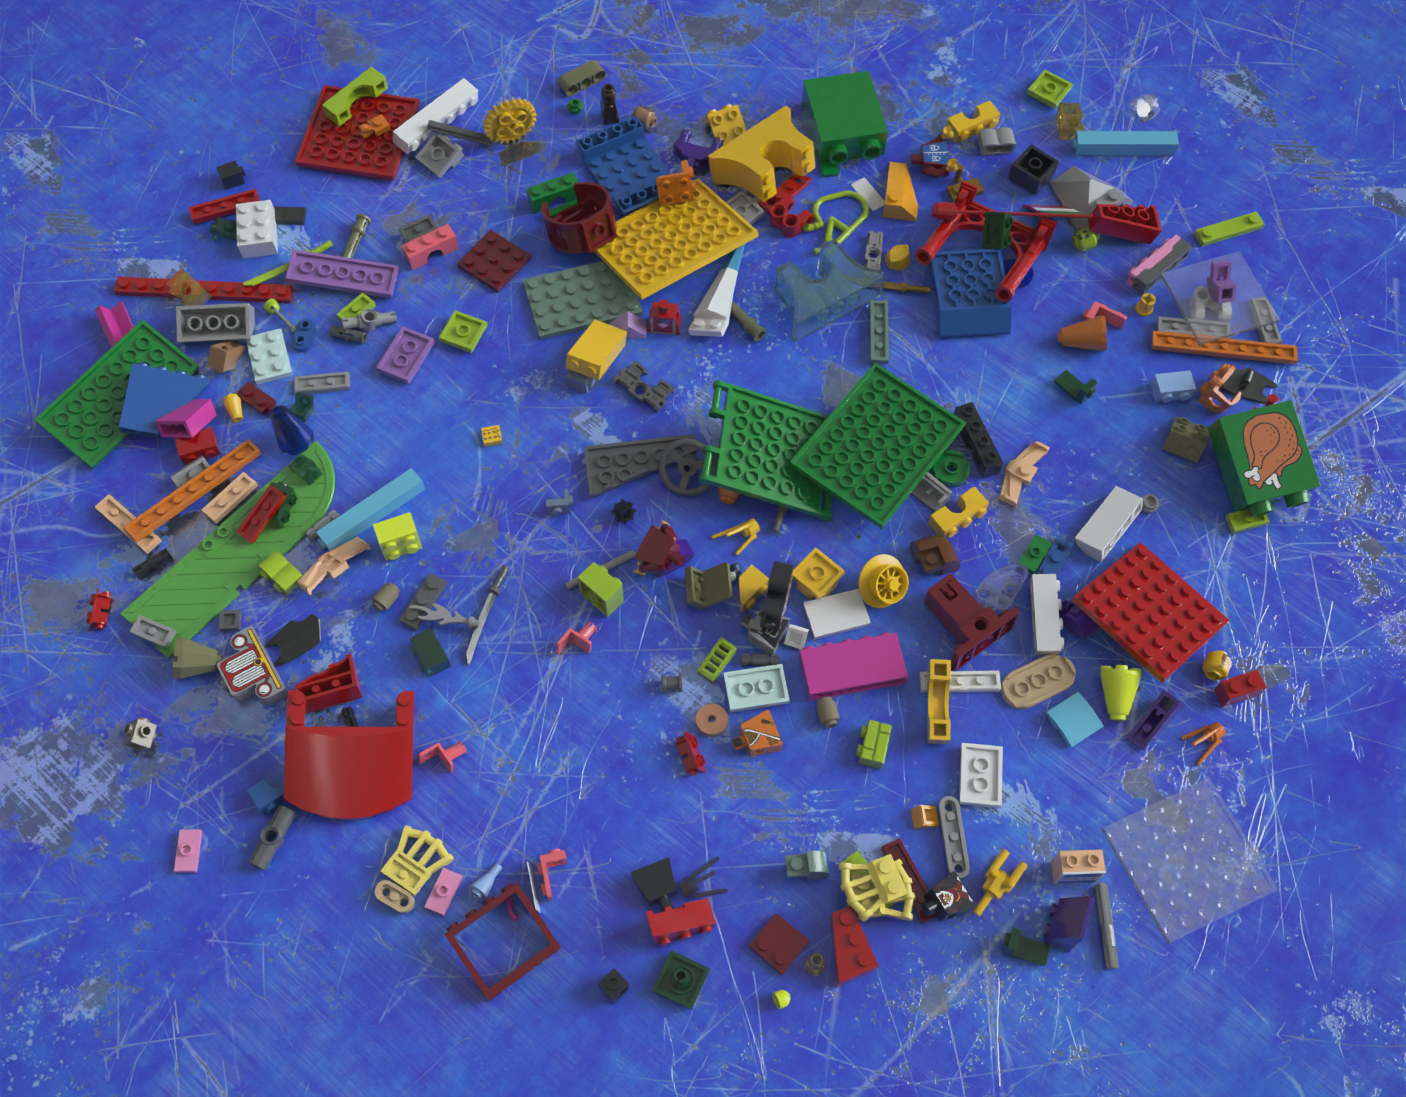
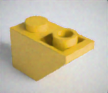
M752 564L739 577L738 589L741 612H744L747 608L751 609L756 603V599L767 592L769 578Z

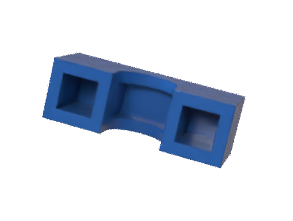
M263 779L247 790L263 815L275 812L279 805L286 802L284 800V784L280 787H272L266 779Z

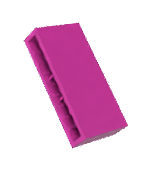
M886 632L876 637L864 636L854 641L846 639L841 643H825L820 647L807 646L799 652V661L809 701L906 684L908 679L897 633L891 634Z

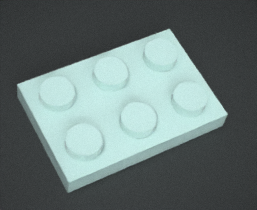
M281 328L252 335L251 339H246L257 385L293 376Z
M782 664L723 673L730 712L789 704L790 702Z

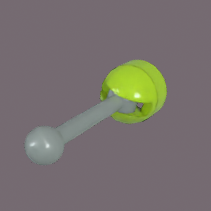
M273 298L267 300L263 308L269 314H277L290 327V331L295 333L296 326H293L279 312L280 306L278 302Z

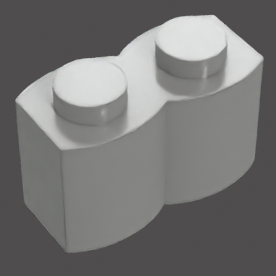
M1002 127L997 130L986 128L980 130L977 137L980 153L985 156L1010 154L1014 152L1016 146L1011 128Z

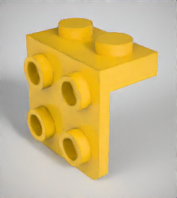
M738 104L723 106L722 110L716 111V109L706 112L707 115L703 118L705 125L710 124L714 138H718L717 142L719 138L722 139L723 145L747 131Z

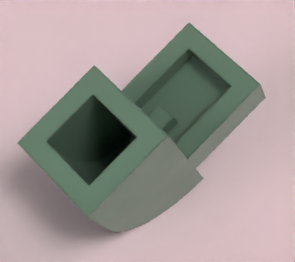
M806 851L804 854L785 855L787 879L807 876V880H815L829 877L825 852Z

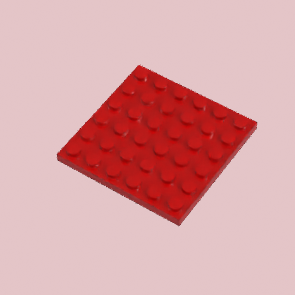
M324 85L295 159L296 166L394 181L404 151L393 143V131L418 113L421 104L420 99L382 93L376 98L371 96L360 97L350 106L352 117L339 127L326 117L322 104L343 88ZM382 114L390 124L391 130L377 137L375 134H372L364 139L360 135L362 131L359 129V126L367 124L368 120Z
M1141 542L1077 593L1071 600L1161 683L1230 621Z

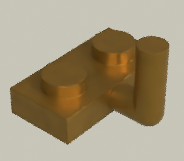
M962 164L957 165L958 170L955 173L957 184L946 187V193L953 203H955L961 182L963 181L962 173L964 166ZM978 178L966 181L978 187L976 196L984 194V188Z

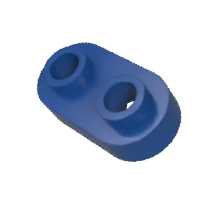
M303 319L297 324L292 339L293 347L297 352H306L312 346L316 333V326L312 320Z

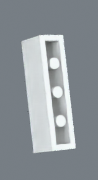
M1032 574L1030 578L1034 655H1059L1061 649H1064V638L1060 637V630L1063 629V620L1059 618L1062 604L1057 592H1060V581L1056 580V574Z

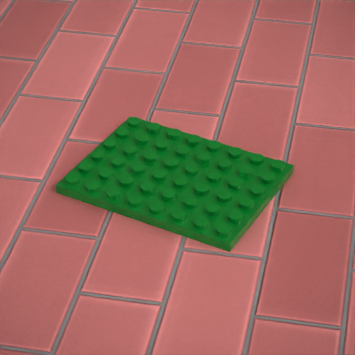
M875 362L792 458L789 466L871 523L883 529L963 430L966 422Z

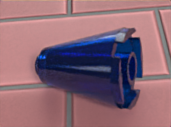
M284 405L275 406L271 410L270 419L281 452L294 456L306 451L309 448L310 442L312 441L313 443L314 441L312 429Z

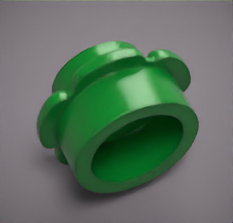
M578 99L570 100L567 104L569 112L571 114L581 113L583 102Z

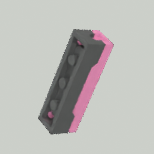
M1177 234L1171 239H1166L1162 247H1157L1149 258L1145 257L1137 268L1134 266L1129 271V278L1126 283L1141 295L1145 294L1188 257L1192 246Z

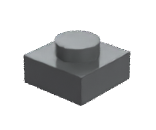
M240 610L220 611L218 627L220 632L240 631L242 612Z

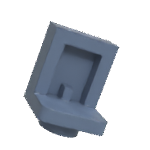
M564 489L565 498L546 500L548 515L560 516L570 513V506H573V495H569L568 489Z

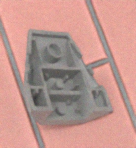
M1075 166L1049 183L1057 200H1060L1063 206L1073 208L1088 215L1093 212L1098 204H1117L1118 207H1123L1124 204L1130 205L1133 203V200L1122 190ZM1070 218L1069 220L1076 230L1089 226L1087 218Z

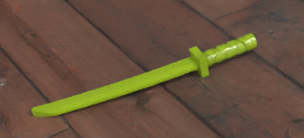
M328 240L312 251L308 249L305 251L322 253L324 250L332 247L333 244ZM290 262L243 282V286H255L288 271Z

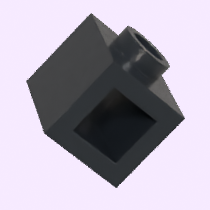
M236 160L216 167L226 190L245 184L243 176H246L242 166L238 167Z

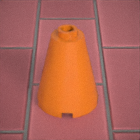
M1100 315L1061 328V332H1057L1058 343H1062V346L1107 351L1105 316Z

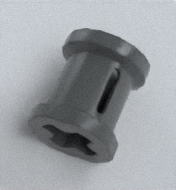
M662 674V692H666V690L682 692V674L678 676Z

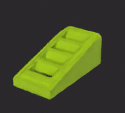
M721 637L697 672L714 683L736 654L737 648ZM716 654H719L720 656H722V657L724 658V660H722V659H720L719 657H717ZM711 660H713V661H715L716 663H718V664H719V667H717L716 665H714L713 663H711ZM706 667H710L715 671V673H711L706 669Z

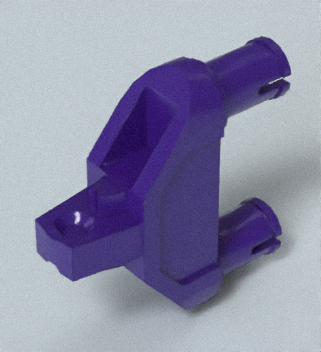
M683 129L679 139L673 145L677 157L680 161L688 160L689 167L692 166L693 171L695 168L703 169L709 167L708 155L721 148L723 140L719 138L717 142L718 138H714L710 148L688 143L692 135L691 132L687 130L685 134L686 129Z

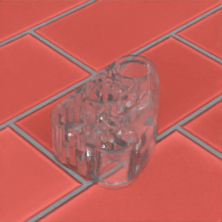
M1013 564L992 572L977 587L973 598L984 609L989 606L999 616L1004 610L1010 609L1028 576L1027 567L1023 564ZM1006 588L1011 589L1013 593L1006 591ZM980 594L985 595L987 598L980 597Z

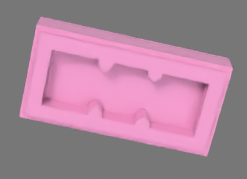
M201 829L179 830L174 872L197 873L203 832Z
M443 868L424 907L445 916L463 876Z

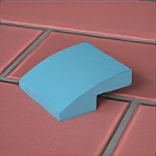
M1079 692L1072 694L1045 712L1054 729H1059L1068 747L1075 746L1104 727L1092 707Z

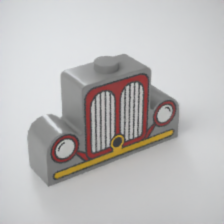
M251 625L234 634L230 643L236 654L217 663V667L223 677L220 682L224 689H229L237 702H241L254 694L265 705H273L287 698L288 691L253 626Z

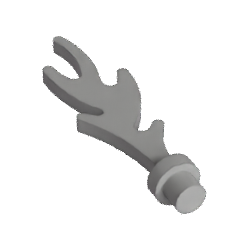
M433 603V607L437 609L436 611L423 606H409L410 610H420L428 614L427 616H418V619L422 621L443 620L439 622L440 626L454 623L468 624V628L471 629L473 627L479 628L480 620H476L475 617L470 616L467 619L457 611H454L456 616L452 617L447 609L436 603Z

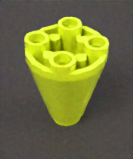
M1116 665L1115 669L1111 666H1100V677L1110 720L1126 721V716H1129L1141 680L1142 669L1130 668L1128 670L1126 665Z

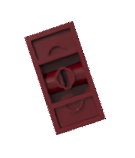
M948 574L930 587L924 602L926 607L956 638L954 642L956 647L951 657V669L953 671L959 670L1011 631L1020 613L1015 606L1009 611L1008 609L1004 610L999 616L989 606L984 609L952 574Z

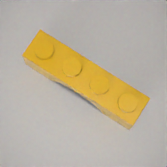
M930 659L928 663L927 744H948L950 741L948 702L951 660Z

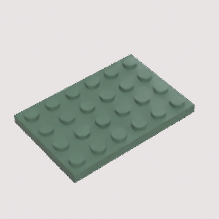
M604 261L523 279L540 340L585 330L594 320L610 324V322L627 311L638 317L643 316L638 295Z

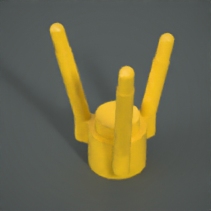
M751 518L740 525L712 535L711 539L723 535L729 537L741 531L744 537L749 536V538L735 552V555H739L752 540L757 538L756 533L760 531V527L757 521Z

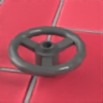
M689 438L675 440L665 447L659 457L658 470L660 478L669 490L678 495L688 497L700 495L709 489L711 485L702 484L692 489H687L689 477L694 475L698 468L703 467L704 459L699 460L693 454H687L683 457L675 449L681 446H692L703 452L706 445L698 440ZM668 456L679 464L678 469L682 474L679 487L672 483L667 476L665 466ZM712 456L709 474L711 476H714L715 472V456Z

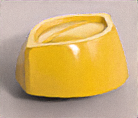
M897 245L887 252L885 262L889 269L899 271L906 269L910 265L911 257L908 245Z

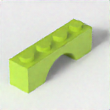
M371 66L322 104L326 117L340 127L352 117L350 106L356 99L364 96L376 98L388 89L385 76Z

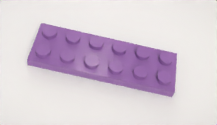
M294 249L285 279L288 283L359 294L363 292L366 295L392 299L399 266Z

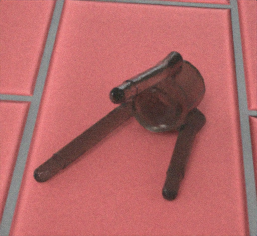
M715 857L679 882L685 898L690 897L691 900H694L698 897L728 892V889L725 888L696 893V891L700 890L698 883L715 875L716 872L712 871L697 879L695 877L719 861V857Z

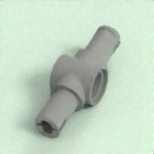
M365 309L357 316L341 318V325L343 330L359 327V329H363L366 332H372L381 324L397 323L395 311L379 313L373 309Z

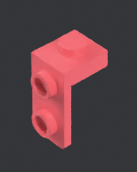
M1096 301L1090 310L1086 309L1082 316V319L1085 321L1104 315L1107 323L1122 329L1127 319V316Z
M553 849L548 851V854L540 855L541 862L537 863L539 876L543 875L545 882L541 883L543 896L548 897L549 901H553L547 868L567 864L565 850L561 851L560 849Z

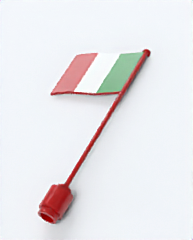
M937 202V204L932 206V218H936V220H953L954 217H957L958 213L985 214V212H1002L958 210V206H955L953 202ZM1023 204V207L1037 213L1009 212L1013 216L1093 219L1092 213L1088 215L1067 206Z

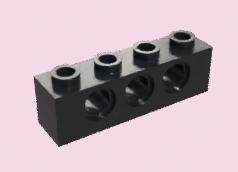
M973 402L957 406L954 415L966 422L960 435L982 479L999 474L1003 461Z

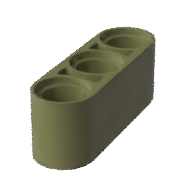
M591 60L560 76L557 84L567 96H573L602 81L606 76V71L596 60Z

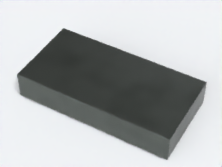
M274 207L276 224L304 225L306 217L305 207Z

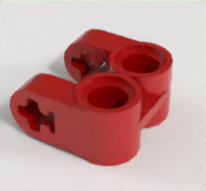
M789 195L784 196L770 208L769 223L774 228L782 229V234L785 237L794 238L803 230L805 225L812 222L814 215L808 210L802 211L798 216L789 214L788 212L795 204V200Z

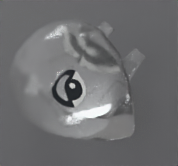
M1144 94L1139 98H1132L1129 103L1135 106L1133 110L1137 111L1139 121L1143 123L1153 119L1160 111L1159 99L1153 94Z

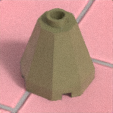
M177 637L173 655L175 657L172 665V678L182 679L216 671L217 663L222 661V655H218V650L188 638Z

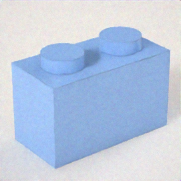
M1190 370L1155 374L1150 383L1156 402L1185 401L1190 399L1196 390Z

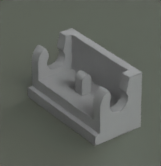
M927 473L911 494L932 511L936 512L950 500L952 491L930 473Z

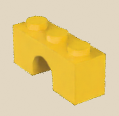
M989 100L976 106L974 119L965 117L961 112L949 117L946 126L949 125L954 133L952 139L957 143L971 136L978 135L980 130L995 128L998 125L1001 114Z
M975 486L960 496L957 505L961 508V513H953L944 506L930 515L928 525L937 535L951 538L960 528L968 527L972 520L977 517L979 519L987 513L989 502Z

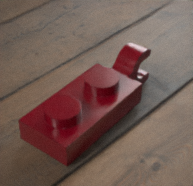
M249 381L236 393L243 402L263 416L267 412L275 418L282 414L279 411L280 408L276 405L275 399Z

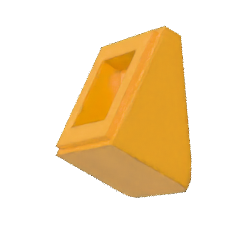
M918 805L911 809L914 829L939 827L936 806Z

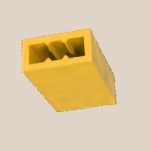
M594 320L567 353L566 369L599 381L625 347L627 331Z

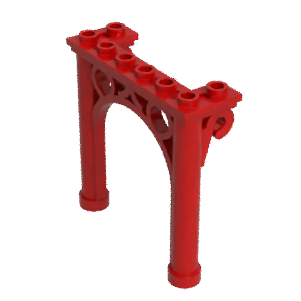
M964 180L961 182L955 200V206H958V210L995 211L974 201L978 190L977 186ZM958 213L957 217H954L953 220H942L926 243L916 251L915 259L922 265H928L948 238L957 231L978 230L984 232L985 214ZM1040 217L1035 229L1013 219L1010 229L1012 239L1009 246L1016 255V262L995 291L998 300L1009 302L1013 298L1015 290L1042 251L1047 250L1057 222L1046 217Z

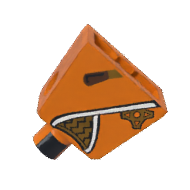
M769 709L741 724V736L732 739V744L736 751L746 747L750 756L778 752L783 747V742Z

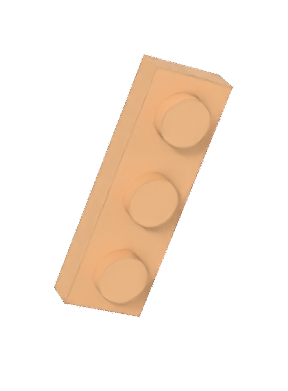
M242 472L201 511L217 524L258 487V484L245 472Z

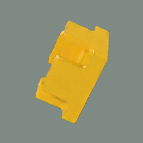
M815 547L793 570L792 578L797 582L796 589L809 600L814 596L820 600L823 597L829 596L836 589L839 579L845 574V570Z

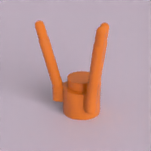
M1214 722L1210 726L1207 724L1200 729L1181 736V739L1184 740L1204 732L1202 737L1192 743L1193 746L1204 740L1208 742L1213 741L1212 745L1198 760V766L1222 742L1221 738L1226 734L1224 727L1218 722Z

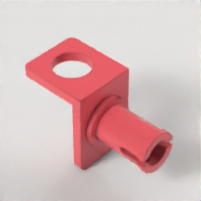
M586 622L585 626L578 633L570 628L557 642L556 653L560 654L569 642L590 653L592 642L588 639L597 630L594 624L590 626L591 622Z
M461 741L446 750L438 742L419 753L418 762L422 764L438 755L451 773L453 772L454 765L452 760L466 753L467 750L464 745L462 746L463 743Z

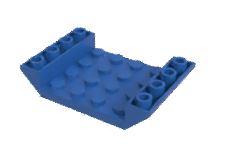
M637 116L576 140L586 168L596 183L608 190L612 207L616 213L625 214L659 199L656 178L669 175L670 173L645 138L644 126Z
M982 246L941 248L928 264L932 267L939 310L937 322L939 337L1010 334L1011 302H1001L995 295L996 289L1006 277L1001 249L984 248Z

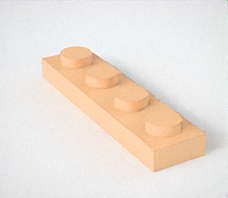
M108 494L95 506V509L146 554H149L162 542L152 532L136 543L123 529L125 525L136 517L111 495Z

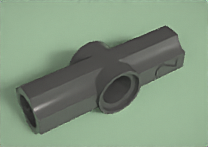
M279 805L269 825L261 832V839L248 861L250 865L266 871L277 849L284 843V836L296 816L294 811ZM277 834L274 841L268 842L271 835Z

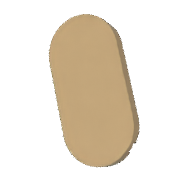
M1058 654L1045 655L1010 672L1001 685L1002 697L1013 708L1021 710L1032 708L1068 690L1075 680V667L1065 656H1059Z

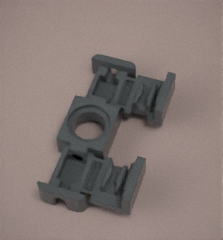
M634 361L627 370L622 369L620 371V376L617 375L614 378L615 384L620 383L628 389L629 395L642 404L646 401L654 407L655 413H659L666 405V398L671 392H675L674 387L661 379L658 382L659 386L657 388L654 387L652 390L649 385L640 380L642 374H648V369ZM639 387L645 389V392L641 395L635 393Z

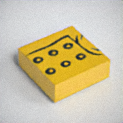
M499 425L481 428L484 447L503 444Z

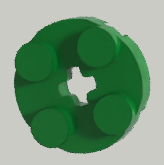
M948 450L934 464L932 472L934 477L943 485L960 487L969 476L970 463L969 461L967 462L962 453ZM952 465L956 471L951 472L947 468Z

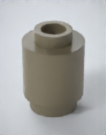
M387 582L386 585L383 584L371 599L373 607L381 612L382 610L387 611L399 597L400 590L390 582Z
M832 697L819 699L816 709L821 726L826 728L836 727L837 723L840 722V717L835 701H833Z

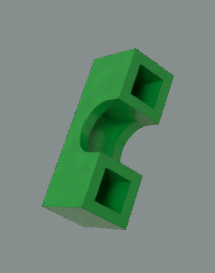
M574 172L526 188L527 200L534 214L541 212L542 203L545 201L547 202L548 209H550L549 203L556 197H563L565 203L576 199L573 184L579 181Z

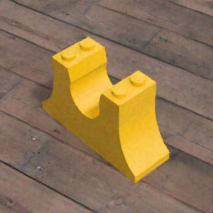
M784 106L708 155L711 179L714 184H726L743 188L763 202L777 194L774 174L775 167H786L802 177L815 169L813 141L793 126L791 110L787 106Z

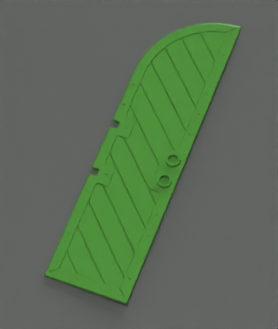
M317 441L312 443L120 614L132 625H134L138 616L142 615L175 629L177 633L167 649L153 644L165 657L170 659L174 655L177 637L192 639L220 611L224 610L240 595L237 591L240 586L246 590L261 576L259 574L261 570L258 566L275 550L283 556L306 535V530L310 527L313 528V525L326 514L335 491V473L332 462L324 448ZM271 482H283L289 487H293L297 495V502L295 506H292L288 523L284 524L283 528L278 527L276 522L280 506L255 543L249 542L236 532Z

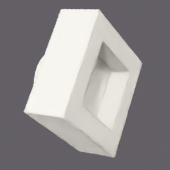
M790 624L784 644L802 650L809 630Z

